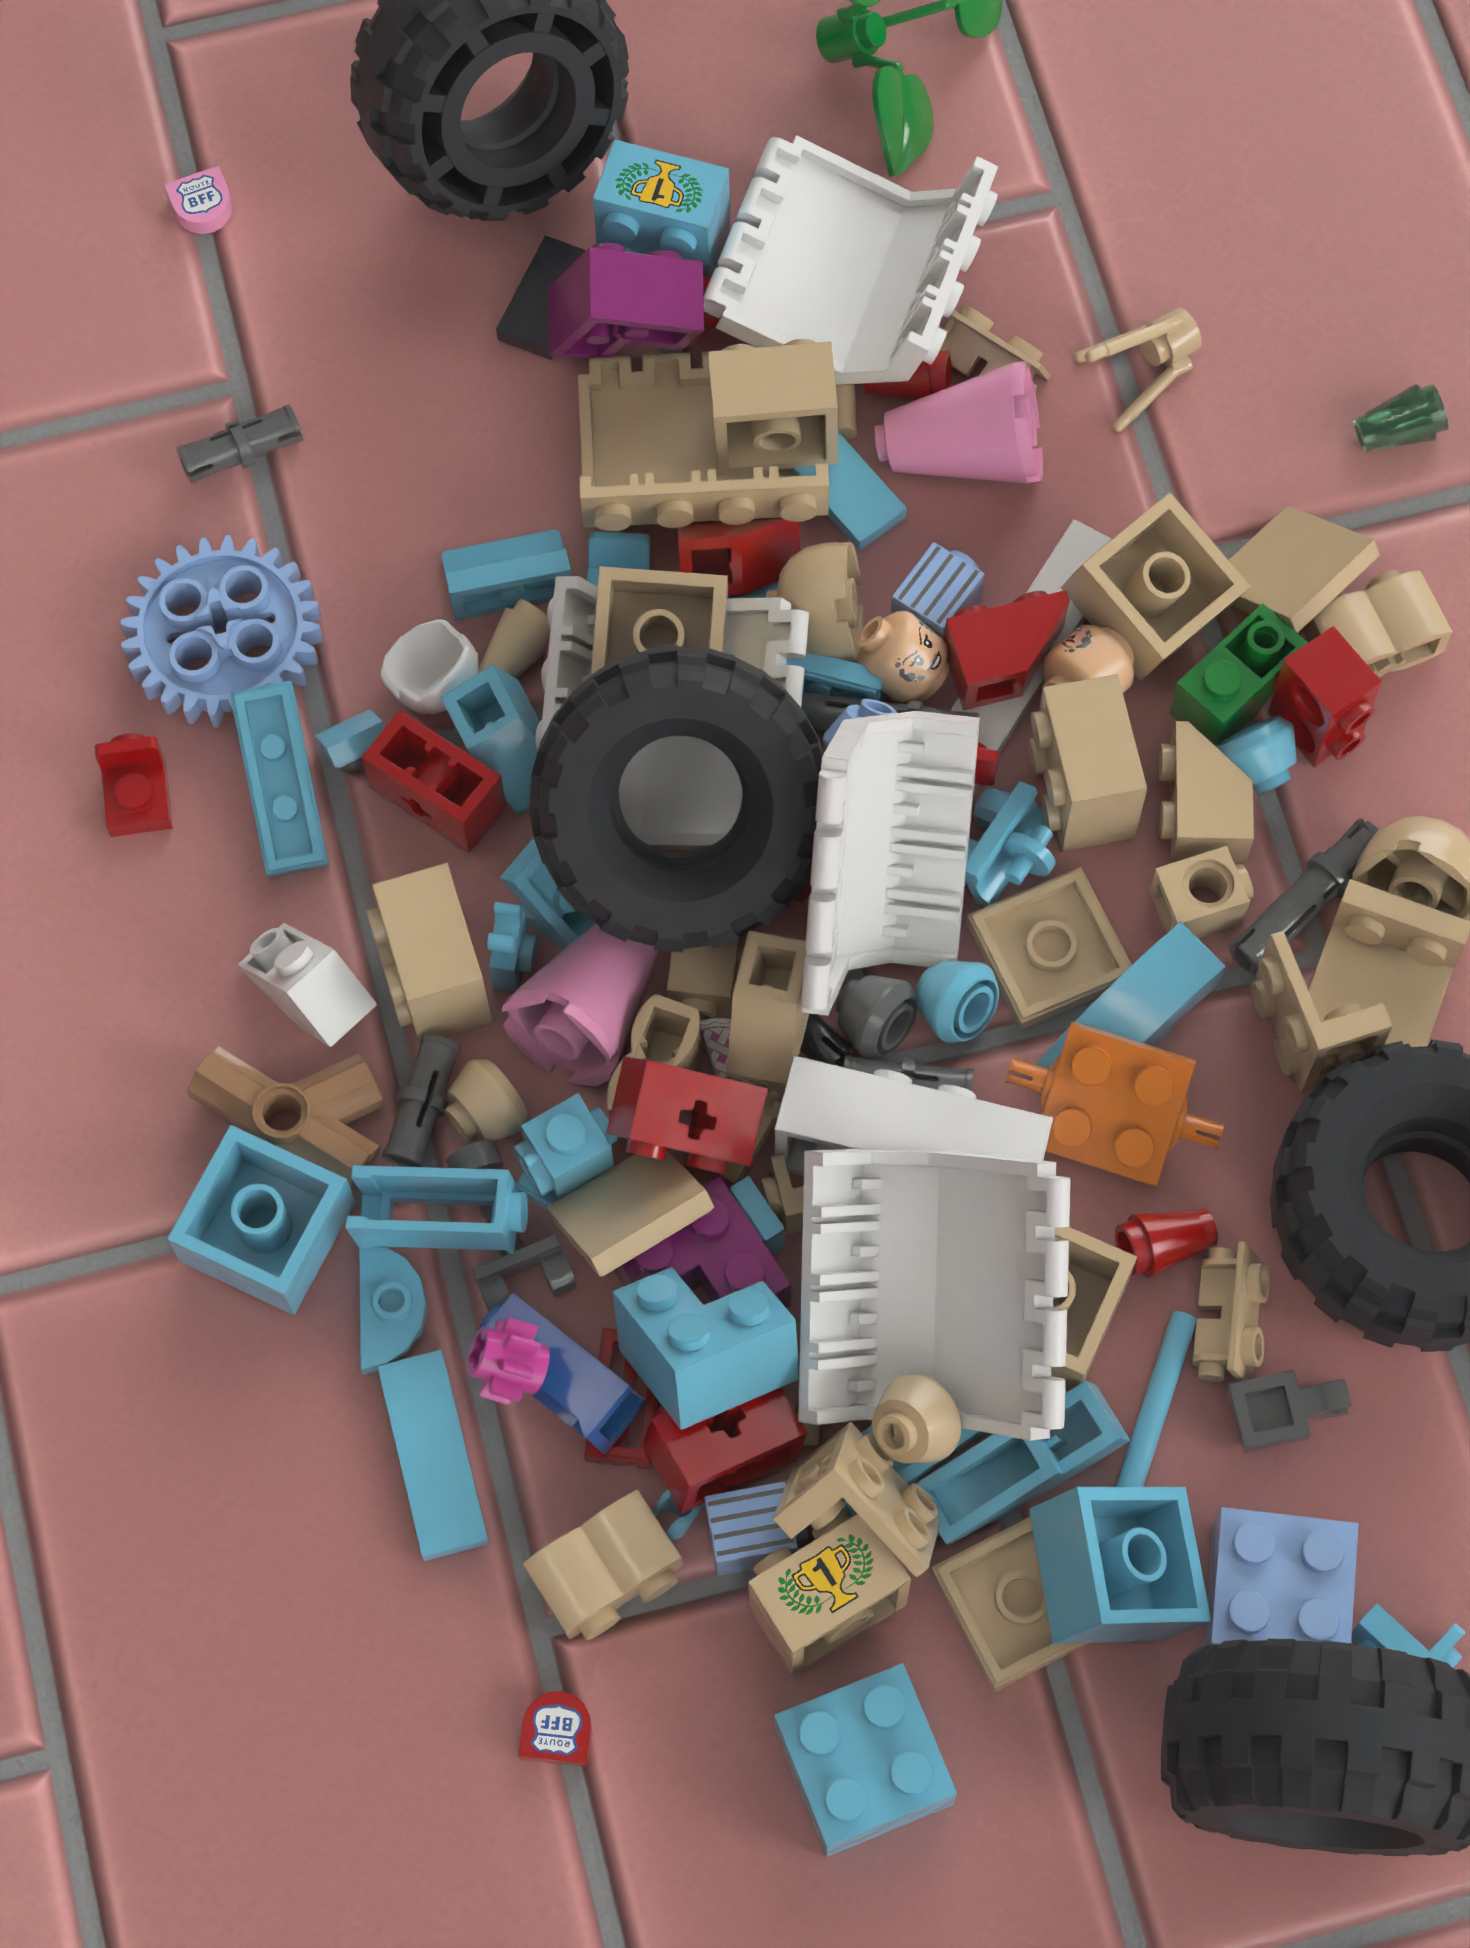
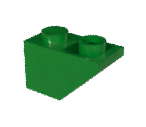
M1262 603L1177 682L1169 714L1177 721H1188L1217 747L1220 742L1239 732L1258 714L1274 693L1284 659L1308 642Z

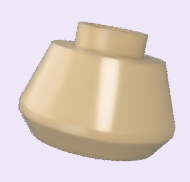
M471 1059L468 1061L447 1092L451 1105L444 1109V1112L455 1130L466 1141L473 1136L480 1141L488 1139L495 1141L522 1132L521 1125L527 1121L528 1111L521 1097L501 1070L488 1059Z
M906 1374L896 1378L885 1388L873 1414L872 1431L878 1446L891 1459L901 1463H936L948 1457L957 1447L961 1436V1419L953 1397L943 1386L924 1375Z

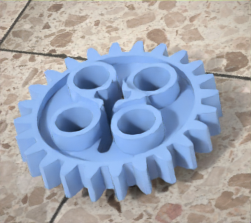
M226 535L221 549L212 551L209 542L203 537L199 541V554L193 556L184 547L178 545L176 546L178 563L171 566L160 558L154 561L159 573L157 580L146 576L138 577L140 589L145 597L127 596L126 598L128 609L133 617L121 619L120 624L124 635L129 638L123 641L121 645L126 659L132 661L128 665L135 682L143 681L142 688L149 701L161 696L160 701L166 714L170 715L183 704V711L189 724H193L201 712L206 711L209 714L212 726L218 728L224 712H232L234 716L230 692L290 680L295 685L305 686L307 680L304 670L300 665L311 666L318 663L316 650L311 645L323 642L320 625L316 624L322 617L318 601H311L314 598L311 583L309 580L299 581L301 576L298 565L295 562L281 567L282 560L279 549L275 547L260 558L256 539L251 538L242 551H236L231 535ZM246 592L259 594L258 597L248 603L235 602L237 597ZM185 605L199 606L197 610L189 615H175V612ZM271 618H275L273 623L270 624L268 622ZM226 628L227 632L218 634L217 630ZM170 639H176L172 644L168 643ZM264 645L271 647L265 655L260 657L245 656L253 647ZM197 658L210 660L201 669H184L190 661Z

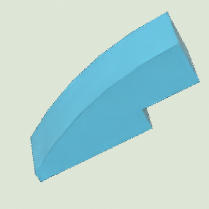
M1180 921L1127 969L1075 1022L1156 1047L1172 1032L1173 1025L1220 985L1226 966ZM1069 1028L1035 1065L1050 1069L1053 1062L1062 1052Z
M1085 1380L1065 1393L1064 1429H1050V1438L1030 1441L992 1434L916 1484L920 1485L935 1502L939 1511L937 1517L940 1520L938 1532L945 1544L950 1545L1057 1487L1131 1440L1097 1385Z

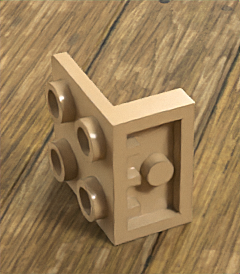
M1349 879L1308 990L1321 1022L1324 1021V1017L1328 1013L1344 1005L1360 1003L1364 1009L1383 1003L1393 1025L1384 1045L1402 1041L1403 1044L1409 1043L1411 1047L1427 1046L1453 969L1466 945L1470 933V921Z
M1280 931L1269 935L1263 956L1258 962L1259 968L1255 981L1251 982V994L1257 1012L1263 1019L1270 1017L1278 1039L1274 1040V1050L1282 1072L1286 1076L1293 1074L1300 1092L1304 1093L1315 1089L1325 1075L1347 1059L1353 1062L1370 1054L1374 1047L1384 1045L1393 1025L1383 1003L1364 1009L1360 1003L1344 1005L1328 1013L1324 1017V1021L1321 1022L1285 933Z
M851 1422L791 1470L773 1520L792 1539L809 1524L815 1531L826 1526L840 1513L847 1502L916 1577L929 1568L940 1526V1520L937 1517L939 1511L931 1496L916 1483H912L909 1486L892 1467L893 1459L881 1450L874 1435L867 1433L863 1436Z

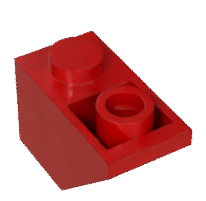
M782 517L753 519L741 525H729L721 521L692 522L685 527L677 528L680 572L728 576V596L745 595L779 581L780 572L792 555L801 551L799 522L787 521Z
M1066 590L1047 594L1045 591H1032L1021 595L1013 603L988 608L985 605H974L960 610L953 617L946 618L943 640L948 647L947 662L949 663L963 711L1023 696L1042 665L1043 658L1051 650L1064 628L1070 602Z

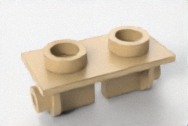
M966 304L963 305L959 313L953 310L945 328L941 325L938 326L947 331L940 350H949L952 367L966 376L970 375L979 359L982 358L988 363L980 375L1011 363L1025 361L1027 362L1026 369H1030L1032 378L1035 373L1046 380H1049L1051 377L1045 367L1039 363L1043 356L1040 350L1016 335H1013L1008 343L989 332L994 322Z
M1238 1241L1237 1258H1235L1236 1252L1234 1250L1215 1247L1209 1250V1258L1202 1260L1198 1306L1202 1310H1221V1319H1197L1192 1365L1198 1367V1378L1204 1381L1221 1382L1224 1380L1225 1371H1229L1238 1381L1252 1379L1254 1367H1260L1263 1362L1264 1336L1261 1328L1258 1327L1260 1303H1266L1268 1300L1270 1276L1267 1265L1263 1263L1245 1241Z

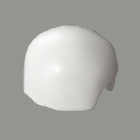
M437 619L417 625L401 636L385 655L380 675L383 683L403 706L421 715H435L447 711L441 699L442 695L479 673L478 653L465 635L460 634L448 621Z

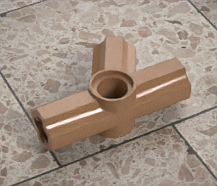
M218 1046L213 1052L207 1053L198 1065L187 1088V1094L190 1098L241 1130L346 1178L352 1193L359 1189L351 1178L353 1165L374 1166L380 1155L379 1145L346 1126V1124L384 1107L383 1098L366 1061L362 1059L359 1053L291 1085L274 1081ZM280 1112H292L300 1117L299 1122L293 1128L286 1131H277L267 1125L269 1119Z

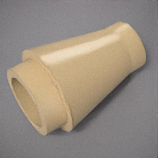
M519 599L512 609L505 608L479 665V673L494 665L516 679L520 677L546 653L551 631L548 625L547 614L522 599Z

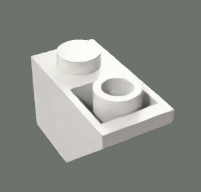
M285 923L278 928L270 929L261 934L252 943L250 954L237 964L306 1034L329 1047L333 1046L377 1005L333 948Z

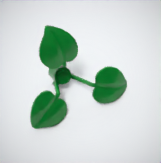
M849 0L853 4L848 7L839 8L837 14L823 17L819 21L816 29V41L819 51L826 61L837 63L852 59L854 68L869 66L878 69L873 79L872 99L888 177L898 176L903 173L927 149L933 134L934 118L927 90L917 75L910 74L904 76L903 67L900 62L871 56L885 43L886 28L954 7L960 32L965 37L972 39L981 38L989 35L999 23L1002 12V0H940L885 17H881L877 12H871L866 8L878 4L880 0Z

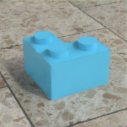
M670 1267L612 1291L619 1350L681 1430L799 1380L796 1319L764 1281L703 1305L673 1267Z

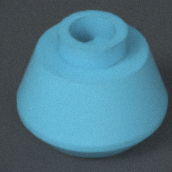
M1274 716L1253 724L1217 745V748L1253 780V786L1257 794L1267 792L1290 780L1291 776L1288 768L1297 762L1294 726L1292 722L1280 716Z
M942 961L936 966L928 968L923 973L916 989L919 1012L936 1036L948 1044L968 1041L980 1034L991 1021L999 1001V987L995 974L989 966L980 962Z

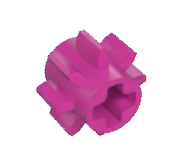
M507 1316L505 1322L497 1320L494 1329L482 1327L478 1330L471 1343L466 1363L467 1374L476 1379L483 1380L478 1396L509 1405L511 1400L519 1402L522 1392L533 1395L540 1389L548 1370L550 1352L548 1346L534 1341L538 1328L537 1325Z

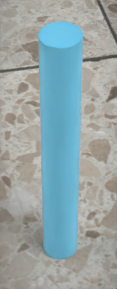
M1172 1311L1115 1487H1144L1196 1326L1197 1319L1188 1313L1181 1311Z

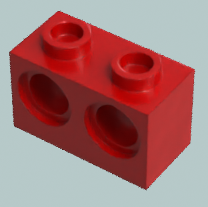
M1332 626L1284 659L1268 714L1271 717L1280 716L1292 722L1296 747L1311 765L1316 767L1332 755L1336 760L1346 757L1364 741L1366 736L1363 731L1367 721L1375 713L1373 704L1382 681L1341 633Z

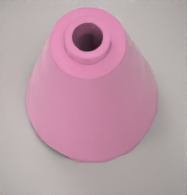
M1022 361L1008 364L885 412L884 424L875 426V444L879 461H889L892 471L898 473L1021 484L1042 482V447L1032 449V447L1037 446V429L1040 428L1032 375L1030 369H1026L1027 362Z
M593 924L508 997L502 1008V1012L508 1011L509 1014L503 1023L506 1034L525 1056L549 1073L558 1064L562 1068L574 1072L568 1082L580 1086H599L607 1082L619 1065L659 950H654L653 946L628 939L624 942L600 930L598 924Z

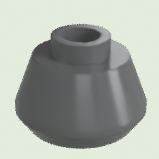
M868 975L860 981L854 979L844 987L836 1002V1012L839 1013L838 1026L860 1056L866 1059L885 1057L892 1053L905 1039L918 1012V999L912 984L905 980Z

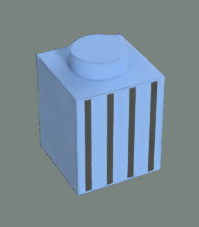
M933 542L893 594L891 614L896 611L911 612L943 638L946 618L953 617L964 608L981 603L985 573L980 571L978 565L966 554L957 550L949 552Z
M785 1482L705 1496L706 1515L718 1576L753 1570L754 1566L762 1559L783 1547H788L793 1554L798 1549L796 1541L808 1539L807 1527L790 1539L773 1520L785 1488Z

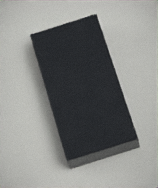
M544 236L496 328L499 341L552 360L553 357L549 356L548 288L586 250L555 238Z

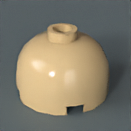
M827 542L805 547L790 557L780 572L778 590H768L766 598L781 597L791 603V609L809 612L807 653L831 656L857 663L860 651L857 639L864 628L863 605H858L856 586L861 585V577L854 545L852 542Z
M1427 816L1403 817L1376 832L1359 856L1352 880L1470 921V839L1462 830L1444 820Z

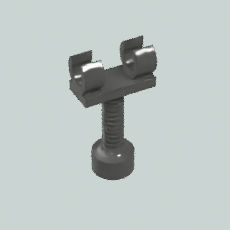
M489 1139L466 1145L446 1159L448 1168L502 1169L504 1166L494 1141ZM480 1206L486 1223H491L493 1206ZM516 1232L514 1254H508L506 1250H498L501 1254L500 1258L472 1269L474 1279L488 1312L495 1306L504 1304L510 1297L504 1279L538 1265L541 1266L554 1297L577 1288L574 1275L556 1234L525 1247V1245H522L523 1241L520 1239V1234Z

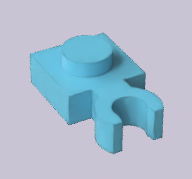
M495 902L493 933H489L487 940L488 950L492 951L489 971L493 989L514 992L520 987L522 972L532 973L534 970L538 949V936L529 933L526 911H522V905Z

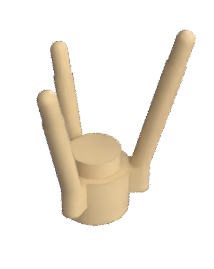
M1181 307L1175 308L1138 329L1075 353L1074 359L1078 363L1085 361L1094 362L1139 345L1142 354L1151 365L1159 366L1163 364L1167 367L1113 423L1112 429L1114 432H1122L1175 378L1193 368L1189 355L1201 348L1202 337L1197 323L1185 309Z

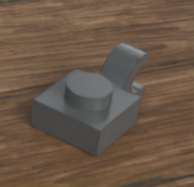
M1294 1370L1229 1383L1227 1387L1243 1453L1308 1440L1311 1434L1307 1419H1326L1348 1413L1347 1407L1352 1405L1345 1379L1299 1389Z

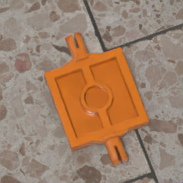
M1074 1021L1070 1024L1062 1052L1053 1062L1050 1069L1017 1059L1013 1056L1005 1079V1083H1011L1042 1093V1115L1053 1117L1046 1147L1047 1152L1156 1187L1166 1156L1176 1145L1179 1137L1217 1150L1225 1125L1224 1123H1218L1187 1113V1090L1197 1060Z

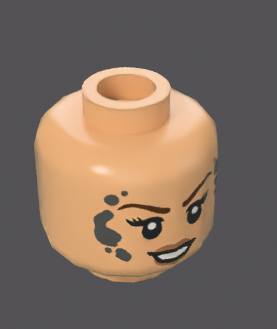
M896 611L885 618L876 616L864 626L858 636L857 645L860 647L857 663L866 665L870 674L883 679L882 693L894 702L909 703L910 700L915 699L918 701L926 700L941 687L949 672V663L946 661L948 655L947 644L939 634L911 612Z
M1096 625L1079 626L1043 658L1042 673L1045 680L1043 687L1118 673L1122 692L1124 693L1133 684V664L1135 660L1133 650L1126 639L1112 628H1100Z

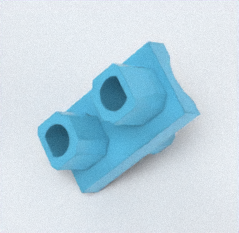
M1019 781L1012 793L986 788L975 804L973 816L978 827L986 829V832L979 842L969 838L965 884L968 885L975 902L986 907L994 904L1009 881L1020 885L1028 872L1037 876H1047L1056 864L1054 856L1045 847L1053 833L1045 826L1043 811L1035 802V797L1038 793L1034 786Z

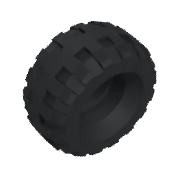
M378 0L377 4L379 7L372 19H363L355 40L356 48L354 51L360 60H355L351 64L350 76L351 101L360 116L357 125L374 155L394 179L410 195H415L430 209L447 216L451 213L461 218L467 216L470 220L480 219L481 221L505 220L508 218V212L511 211L523 212L525 215L547 207L549 205L548 199L563 189L569 193L586 178L583 172L596 157L603 159L615 139L611 134L613 132L612 127L616 119L624 117L629 95L627 92L628 82L625 79L629 73L627 61L629 56L625 35L617 27L614 21L616 14L605 0ZM521 53H533L532 63L527 74L516 90L504 102L478 118L461 120L465 100L473 85L484 72L507 57Z
M678 645L649 648L646 651L619 658L597 670L572 691L553 715L540 741L531 773L529 807L533 837L542 864H545L556 883L557 890L576 911L580 910L598 924L600 930L624 942L628 939L653 946L654 950L683 952V949L712 946V949L739 941L740 937L748 933V931H752L763 924L767 926L785 911L791 900L804 884L807 885L811 877L814 832L817 827L815 816L818 778L824 754L818 735L804 710L781 684L762 669L748 664L735 657V655L711 648L678 647ZM671 736H689L702 739L720 749L735 767L742 787L740 811L729 832L715 844L693 852H668L643 842L627 825L619 802V785L623 772L631 759L642 748L656 740Z
M1431 1039L1428 1046L1411 1047L1409 1043L1403 1044L1402 1041L1374 1047L1370 1054L1353 1062L1347 1059L1325 1075L1318 1086L1308 1097H1305L1286 1129L1274 1163L1270 1195L1272 1228L1277 1229L1283 1248L1281 1256L1293 1279H1300L1316 1298L1314 1305L1334 1322L1337 1323L1338 1320L1342 1319L1363 1331L1364 1339L1390 1348L1395 1343L1420 1347L1421 1352L1451 1351L1455 1346L1470 1343V1243L1464 1247L1449 1251H1426L1410 1247L1388 1234L1373 1217L1366 1203L1362 1185L1365 1174L1374 1161L1399 1152H1419L1438 1157L1459 1170L1470 1183V1055L1463 1053V1046L1460 1043Z
M1271 1638L1248 1641L1241 1639L1223 1641L1219 1645L1207 1644L1199 1647L1182 1661L1178 1679L1174 1680L1172 1685H1168L1161 1744V1780L1170 1787L1171 1808L1185 1823H1193L1196 1828L1211 1833L1217 1832L1229 1835L1231 1838L1274 1844L1280 1847L1330 1851L1341 1854H1374L1383 1856H1432L1447 1854L1449 1851L1459 1852L1470 1845V1674L1463 1669H1454L1446 1662L1429 1657L1422 1658L1398 1650L1381 1647L1370 1648L1352 1645V1643L1332 1641L1313 1642Z

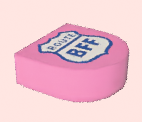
M219 165L164 184L175 217L186 230L197 234L213 233L229 221L233 210L232 201Z

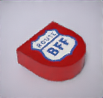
M564 1691L547 1692L537 1697L527 1708L523 1719L518 1753L519 1759L588 1767L592 1723L585 1704L575 1695Z

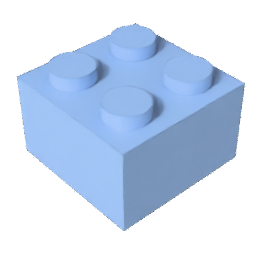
M1221 1507L1212 1523L1207 1601L1211 1622L1204 1624L1203 1646L1207 1644L1219 1645L1223 1641L1245 1639L1257 1641L1267 1640L1268 1638L1351 1643L1359 1523Z

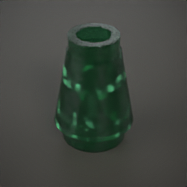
M1415 383L1364 413L1363 416L1353 419L1358 441L1365 453L1375 449L1381 450L1435 441L1436 433L1448 430L1446 411L1434 384L1420 388Z

